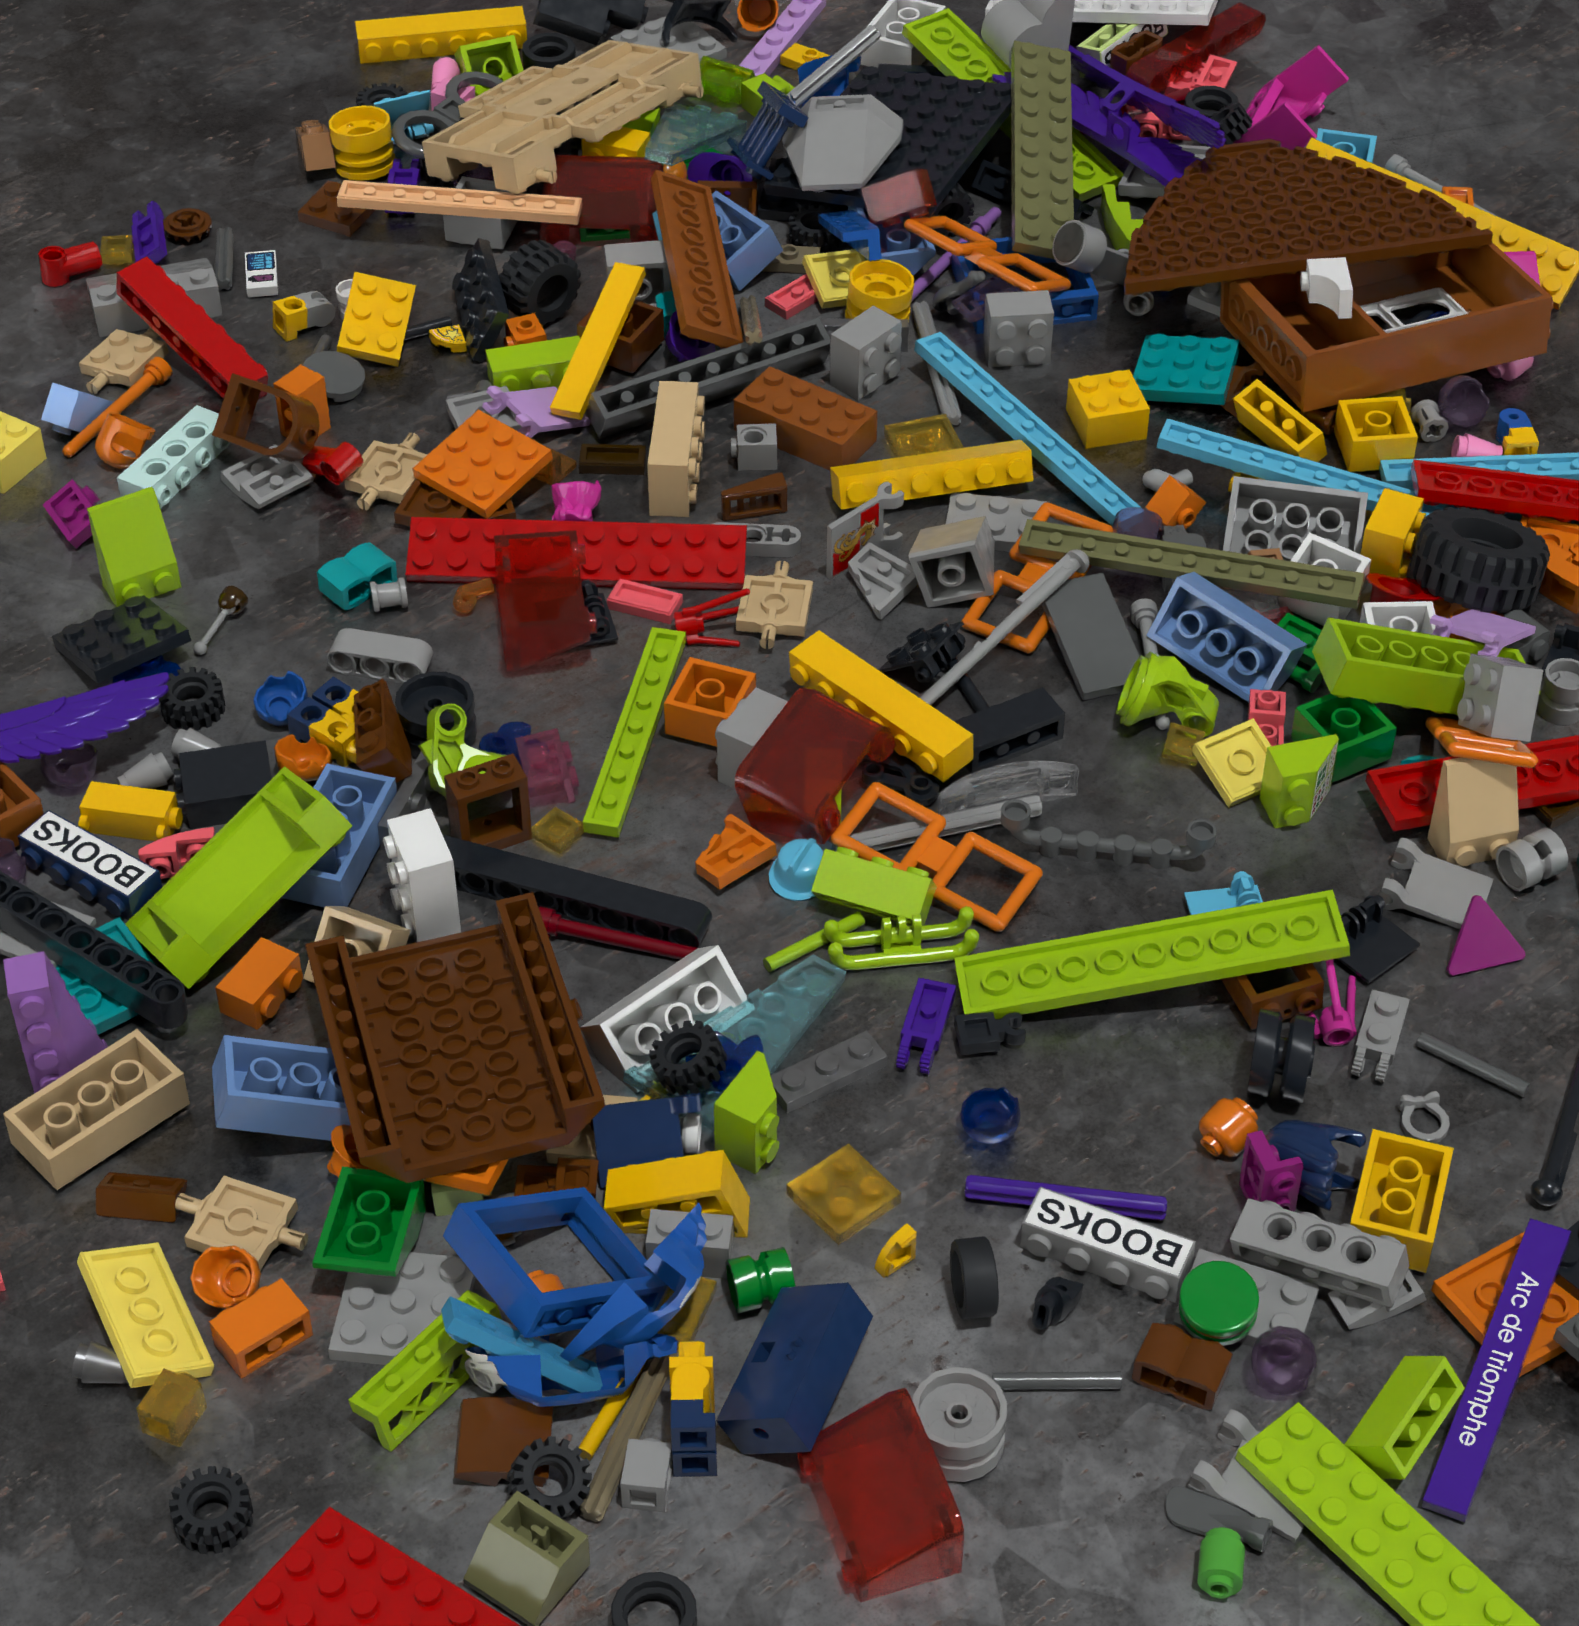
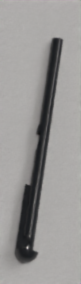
M1579 1057L1543 1177L1531 1185L1533 1199L1542 1206L1555 1205L1562 1198L1563 1182L1578 1135L1573 1130L1579 1113Z

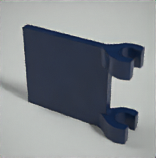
M700 1093L605 1105L592 1119L597 1160H599L600 1187H606L608 1169L625 1167L630 1164L660 1161L666 1158L683 1157L679 1114L700 1112L702 1109Z

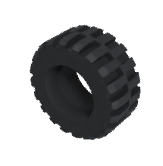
M1447 507L1443 510H1434L1422 520L1410 561V570L1414 580H1417V583L1422 588H1427L1428 592L1434 596L1444 598V601L1452 604L1457 603L1468 609H1480L1482 612L1490 613L1491 611H1497L1498 613H1508L1513 610L1526 609L1535 602L1547 568L1550 552L1543 537L1536 535V531L1530 527H1524L1521 522L1512 521L1500 514L1487 513L1485 510Z

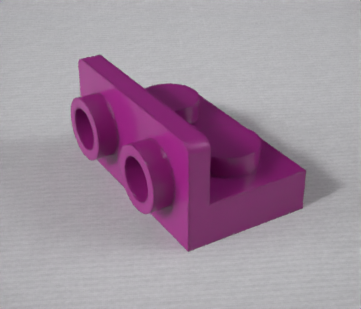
M72 479L42 505L66 539L75 548H78L92 536L87 508L97 505L96 503L100 499L88 485L82 488Z
M1262 1130L1247 1133L1239 1185L1246 1200L1248 1198L1260 1202L1268 1200L1279 1204L1283 1209L1294 1212L1296 1210L1304 1164L1300 1157L1280 1161L1276 1147L1273 1144L1269 1145Z

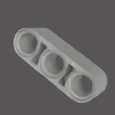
M344 628L337 633L326 661L332 670L340 674L376 680L383 678L388 682L403 684L415 675L426 673L433 657V650L428 643L417 638Z

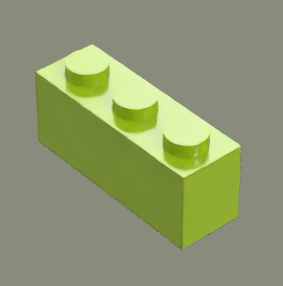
M579 335L487 349V372L491 386H507L510 392L554 386L559 388L580 341Z
M837 847L836 851L824 850L811 889L818 899L883 918L890 917V920L897 921L899 916H905L906 924L911 925L912 915H920L922 926L925 925L937 888L933 880L928 878V872L915 867H908L907 871L893 868V862L880 857H872L871 861L858 858L859 853L844 847Z
M1404 1356L1346 1441L1345 1446L1381 1479L1405 1480L1465 1389L1446 1357Z

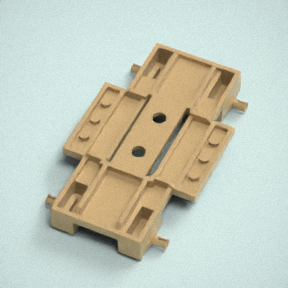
M608 40L563 65H556L553 69L532 66L459 105V114L461 118H464L463 120L422 141L428 176L441 178L442 181H453L458 179L459 175L463 172L476 169L478 164L481 163L484 167H492L495 188L507 190L510 194L524 193L529 186L539 182L553 184L557 180L554 149L559 148L564 141L577 137L585 139L586 142L590 143L598 142L608 133L620 130L622 125L629 121L639 119L640 115L658 107L662 109L674 106L676 101L689 96L702 98L704 89L702 87L698 53ZM576 102H582V103H580V104L574 106V103H576Z

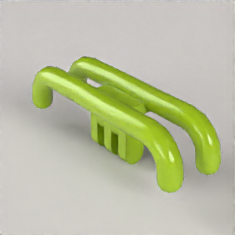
M967 906L960 909L956 920L943 924L922 926L920 915H912L911 926H907L905 916L897 917L896 927H892L889 917L882 918L881 930L851 933L841 932L835 920H827L824 924L826 939L831 942L828 947L830 961L836 967L844 970H864L954 961L955 957L970 955L976 949L979 941V933L975 929L967 930L974 918V911ZM965 932L964 939L956 945L921 948V941L951 938ZM881 945L883 951L882 953L847 955L843 953V947L853 948Z

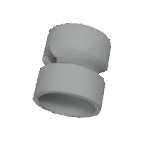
M1560 658L1553 660L1547 665L1543 677L1542 690L1537 703L1538 713L1546 721L1556 725H1571L1579 721V661Z
M1542 828L1523 837V839L1515 840L1500 847L1496 853V865L1503 881L1513 890L1522 891L1539 883L1541 879L1546 880L1565 871L1568 866V854L1561 838L1551 829Z

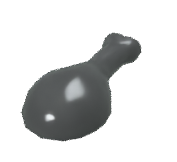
M971 271L962 281L948 284L939 289L933 298V308L938 311H948L950 315L958 314L961 311L960 307L970 301L969 290L985 281V273L982 271Z

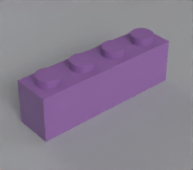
M44 951L3 959L7 993L34 1093H36L109 1046L104 1039H100L96 1027L90 1019L85 1017L79 1002L74 995H70L64 980Z

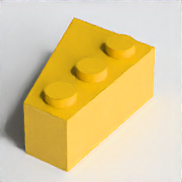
M724 1150L706 1151L701 1154L666 1158L660 1161L630 1164L625 1167L608 1169L604 1210L623 1233L647 1234L651 1209L690 1212L700 1203L702 1207L701 1213L733 1215L734 1236L748 1237L750 1197Z

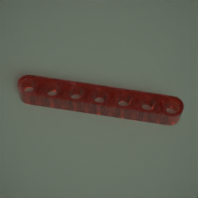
M1241 2L1211 18L1208 26L1199 25L1137 60L1131 65L1126 76L1160 93L1171 85L1170 82L1175 84L1187 75L1185 74L1186 72L1194 73L1202 68V62L1206 63L1210 54L1221 57L1257 36L1265 25L1266 15Z

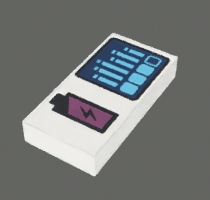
M275 250L245 252L247 296L252 298L278 295Z

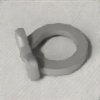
M1437 1091L1430 1092L1425 1096L1413 1097L1411 1095H1402L1400 1097L1398 1110L1403 1112L1401 1129L1405 1136L1435 1144L1441 1142L1446 1137L1450 1127L1449 1117L1445 1110L1439 1106L1440 1095ZM1424 1107L1438 1117L1441 1123L1440 1129L1428 1134L1413 1128L1410 1123V1117L1414 1109Z

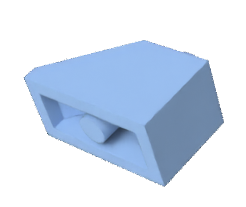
M52 382L41 420L53 423L51 430L71 435L72 430L81 432L112 404V401Z

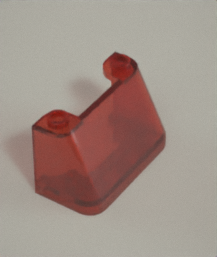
M555 156L557 180L553 184L543 182L542 195L582 198V210L578 225L540 222V240L546 241L554 247H560L569 240L570 228L629 229L631 242L658 241L652 215L657 209L651 177L655 170L664 172V167L660 161L648 157Z
M576 530L494 536L496 594L506 672L525 670L590 641V634L596 633L595 612L589 613L588 607L584 605L580 565L586 564L585 545L578 544Z
M799 688L736 771V792L751 827L760 832L795 839L808 840L809 838H814L817 843L825 844L840 824L841 814L835 801L838 792L866 754L872 761L883 762L892 754L896 743L888 727L816 689Z
M906 1388L887 1392L821 1430L811 1452H797L803 1476H811L814 1483L821 1482L846 1545V1560L840 1562L843 1579L848 1588H855L860 1603L962 1573L964 1528L961 1515Z

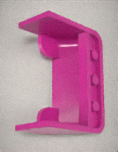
M1317 45L1266 83L1255 94L1246 109V112L1253 120L1252 126L1247 129L1248 131L1245 134L1241 135L1239 140H1235L1233 144L1273 139L1280 141L1281 147L1294 150L1296 146L1305 147L1310 139H1316L1317 135L1304 122V119L1308 116L1311 118L1316 117L1324 109L1323 102L1326 97L1346 83L1349 77Z

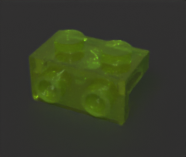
M703 56L699 63L702 87L704 89L703 95L707 94L717 97L725 103L734 102L741 104V82L756 77L753 70L707 56Z

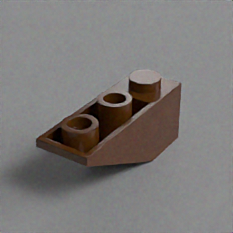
M382 678L372 685L363 687L354 695L356 765L365 772L393 777L397 783L412 774L411 749L387 683Z

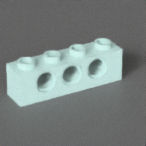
M198 405L191 409L117 477L120 497L152 486L155 490L160 509L168 504L182 488L187 486L197 474L231 444V442L212 436L219 413Z

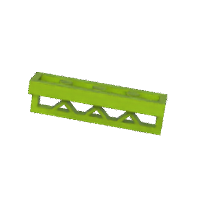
M467 1290L458 1298V1300L502 1320L497 1304ZM441 1314L348 1399L352 1411L373 1423L382 1447L390 1452L393 1451L470 1378L465 1368V1361L470 1356L466 1353L465 1349L479 1346L470 1342L462 1344L452 1339L445 1331ZM463 1354L459 1367L450 1374L454 1360ZM433 1382L429 1395L420 1402L423 1390ZM400 1411H403L399 1424L391 1430L388 1422Z

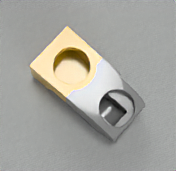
M318 291L304 292L273 301V328L287 342L297 339V331L312 326L324 327L334 319L336 310Z

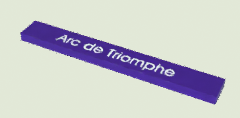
M1529 1219L1424 1495L1422 1508L1462 1522L1466 1521L1571 1236L1570 1230L1535 1219Z

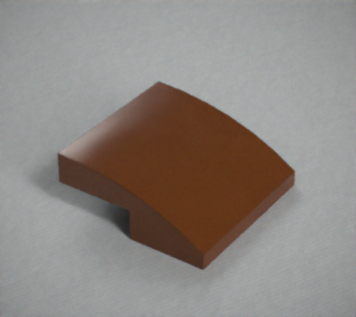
M509 1397L463 1399L460 1403L454 1478L496 1487L501 1478L507 1479V1474L512 1468L511 1464L527 1445L530 1446L534 1440L539 1438L544 1442L548 1436H551L553 1406L537 1407L532 1403ZM542 1465L535 1469L533 1475L535 1486H544L549 1476V1465Z

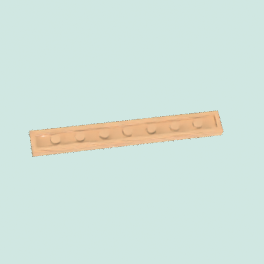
M343 180L337 196L338 207L578 225L582 210V198Z

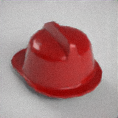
M1369 573L1366 575V580L1372 585L1369 602H1414L1443 599L1440 596L1432 595L1428 592L1427 588H1422L1417 583V580L1411 578L1391 577L1379 573Z

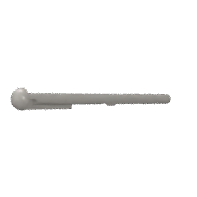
M1079 549L1067 552L1064 557L1016 600L1019 606L992 631L987 639L982 643L978 640L970 652L919 698L932 705L1076 571L1085 573L1089 567L1087 554Z

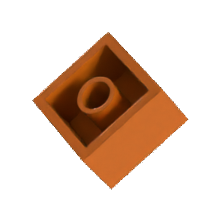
M689 657L664 702L665 734L717 747V740L715 739L717 726L735 711L741 699H746L756 688V673Z

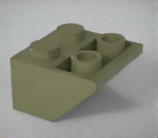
M516 1491L488 1523L463 1578L464 1583L528 1626H538L589 1567L588 1535L521 1492Z

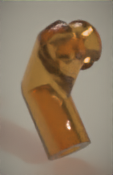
M486 578L459 586L453 598L454 608L461 613L470 612L479 598L494 594L492 580Z

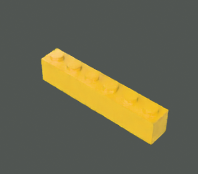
M523 6L355 21L360 64L454 55L459 46L511 35L515 36L518 49H522L523 43L527 40Z
M1014 440L830 467L833 500L842 510L859 507L877 495L879 485L884 482L892 484L891 494H895L900 490L903 491L904 500L1033 481L1032 451L1022 440Z
M820 630L789 651L790 677L798 685L805 686L815 693L821 701L831 704L841 711L847 719L854 720L867 729L873 737L880 738L889 744L899 755L906 756L915 762L925 773L932 774L942 782H945L973 760V734Z

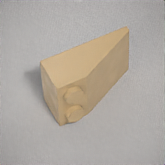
M1461 757L1443 761L1427 837L1439 859L1458 866H1468L1496 859L1497 850L1517 840L1519 833L1517 766Z

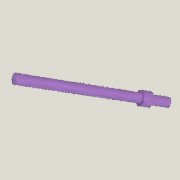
M992 207L984 216H979L970 225V229L985 236L991 230V225L1001 216L1000 209ZM960 238L957 242H958V243H961V242H968V241H966V240ZM948 251L944 253L914 282L912 301L951 265L952 253Z

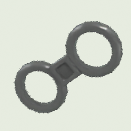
M477 71L463 72L454 76L446 85V99L435 106L433 111L414 110L397 118L392 126V137L396 145L409 155L425 159L423 145L413 142L406 136L404 131L407 127L413 124L427 123L444 130L464 119L460 117L458 108L459 105L465 103L458 94L460 88L475 84L493 88L504 81L489 73Z

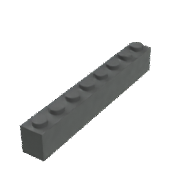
M818 317L764 335L760 344L754 342L751 346L743 342L591 393L586 413L599 439L654 421L659 381L698 382L699 396H705V403L744 390L769 366L787 374H792L825 363L830 351L831 338Z

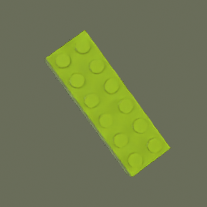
M1328 617L1312 653L1330 694L1337 697L1364 699L1376 704L1382 702L1399 705L1407 709L1419 708L1431 710L1438 714L1450 713L1458 715V704L1463 699L1465 688V667L1469 663L1470 655L1478 654V651H1481L1485 644ZM1503 647L1497 656L1510 658L1526 664L1519 649Z

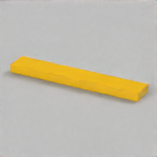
M618 262L614 263L550 405L551 414L582 420L588 407L591 393L596 389L646 276L644 267Z

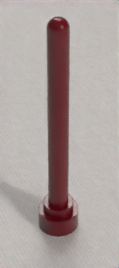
M539 907L549 938L551 936L557 937L558 934H564L679 960L697 949L696 947L562 919V915L556 914L555 909Z

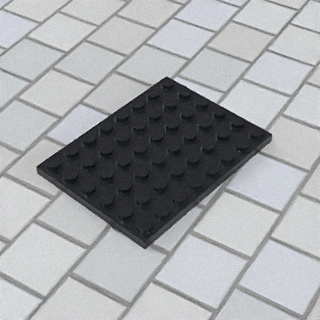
M874 66L863 67L840 96L871 94L901 117L904 121V127L899 144L863 189H855L853 191L839 189L823 192L802 191L787 156L773 173L772 180L768 179L764 183L765 194L930 217L1011 114V84L1006 82L999 84L989 83L981 79L965 80L958 79L955 76H932L929 73H907L903 70H882Z

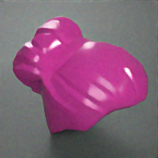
M598 480L594 484L585 481H573L551 485L555 506L552 520H593L592 510L597 507L601 498L602 487Z

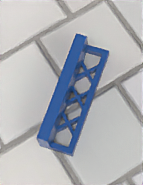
M855 210L818 214L819 224L842 242L849 244L869 261L882 259L879 228Z

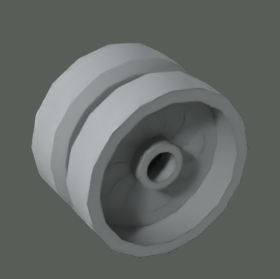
M950 1367L935 1371L921 1381L913 1395L910 1447L916 1461L929 1474L945 1481L967 1482L983 1477L997 1466L1004 1453L1007 1420V1401L1001 1387L988 1375L972 1368Z

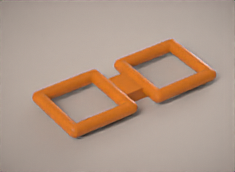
M947 216L907 219L904 223L905 229L956 256H964L965 259L977 264L982 270L1023 291L1048 290L1049 293L1066 291L1071 287L1069 279L1018 253L1002 254L996 251L997 243ZM943 228L970 243H958L933 229ZM1006 266H1016L1043 281L1033 282L1006 268Z
M1049 502L1043 503L1032 518V520L1046 522L1051 517L1075 527L1114 533L1111 525ZM1021 534L1011 548L1009 556L1012 560L1025 564L1024 568L1018 576L1003 570H997L994 573V595L977 598L961 620L964 623L962 627L965 630L988 638L996 626L980 621L979 618L1001 586L1004 585L1024 593L1057 562L1044 557L1019 554ZM1089 565L1085 573L1076 571L1069 579L1085 576L1092 565ZM1045 611L1027 638L1010 632L999 643L1027 654L1033 653L1051 627Z
M1431 716L1426 720V727L1451 756L1533 768L1538 763L1537 756L1519 740L1488 737L1458 725L1459 720Z
M879 782L871 783L831 835L832 844L837 847L851 849L859 853L858 858L871 861L872 857H880L893 862V868L907 871L908 867H915L928 872L929 877L933 878L932 880L937 886L934 899L958 912L962 907H970L974 911L973 920L996 932L1003 931L1043 875L1042 869L974 832L966 833L957 846L950 844L938 837L946 826L945 817ZM877 799L928 825L900 863L850 837L851 833ZM973 849L1024 875L997 914L945 888Z

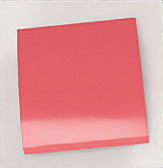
M1211 54L1206 63L1181 56L1166 85L1164 94L1184 88H1189L1191 91L1202 86H1217L1226 89L1237 66V62Z

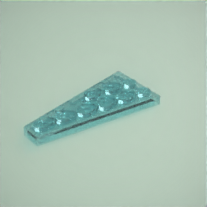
M675 102L674 106L665 109L646 146L644 159L673 166L726 142L729 136L735 138L746 133L747 121L737 119L738 115L734 113L722 112L718 114L711 112L712 108L708 106L696 105L692 107Z
M813 954L779 975L777 982L762 991L758 988L747 995V1000L735 1008L729 1006L703 1023L704 1026L708 1024L715 1031L725 1050L727 1061H724L726 1064L725 1072L718 1071L721 1076L718 1082L711 1079L709 1081L712 1086L708 1090H705L704 1086L698 1088L701 1095L702 1109L700 1112L692 1113L702 1115V1125L714 1131V1103L757 1050L764 1053L770 1075L774 1073L844 983L846 971ZM698 1053L685 1056L678 1064L692 1060ZM649 1061L638 1068L634 1065L624 1072L623 1082L654 1099L679 1096L678 1092L673 1095L668 1092L667 1088H663Z

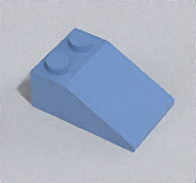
M715 191L712 197L731 285L740 291L783 251V248L768 224L718 191Z

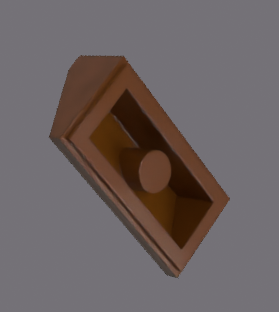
M109 1172L96 1187V1214L106 1217L175 1222L180 1211L176 1210L175 1203L181 1193L185 1194L187 1180Z

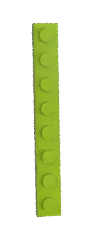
M652 627L582 822L583 832L619 838L664 707V702L668 696L686 644V632Z

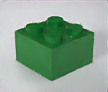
M1328 694L1295 708L1291 739L1297 742L1336 734L1339 741L1331 781L1335 782L1391 759L1397 728L1374 703L1364 699L1340 698L1333 694Z

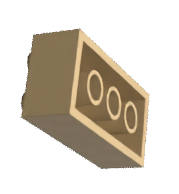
M659 381L647 464L649 516L689 517L690 505L697 503V484H693V482L699 483L700 463H697V461L702 462L703 443L699 441L705 440V421H702V416H699H704L705 396H699L698 382Z
M135 1029L4 1112L3 1116L11 1144L56 1190H59L189 1105L190 1101L184 1073L138 1029Z

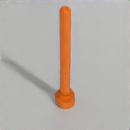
M158 356L150 360L144 367L143 376L67 443L62 449L63 455L71 458L100 432L108 413L121 414L152 385L164 384L173 375L172 368L168 362Z

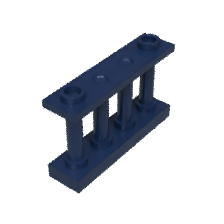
M762 81L757 91L763 97L761 100L763 105L742 140L738 142L729 136L727 143L732 148L731 153L739 156L747 166L745 170L747 173L761 180L762 176L772 180L774 175L766 166L767 162L788 127L792 128L795 123L803 128L809 117L788 95Z

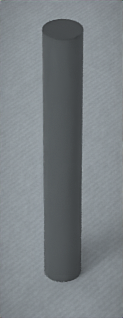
M1422 1032L1418 1037L1416 1046L1521 1097L1526 1095L1530 1087V1083L1431 1035Z
M1121 1371L992 1373V1380L1002 1390L1122 1388Z

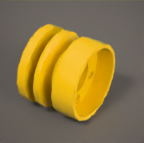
M354 106L340 110L330 118L329 129L331 142L334 146L336 172L341 177L349 180L364 181L376 179L389 173L393 166L395 153L393 141L391 140L390 117L384 109L375 106Z
M884 259L865 260L855 265L849 275L845 319H854L870 307L875 306L897 319L909 320L910 303L912 302L914 277L909 269L899 263Z

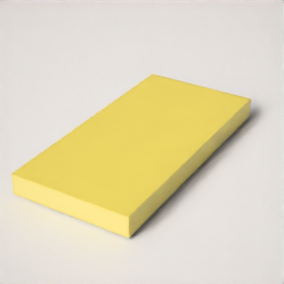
M159 1242L79 1253L77 1265L130 1388L212 1375L214 1369L213 1361Z

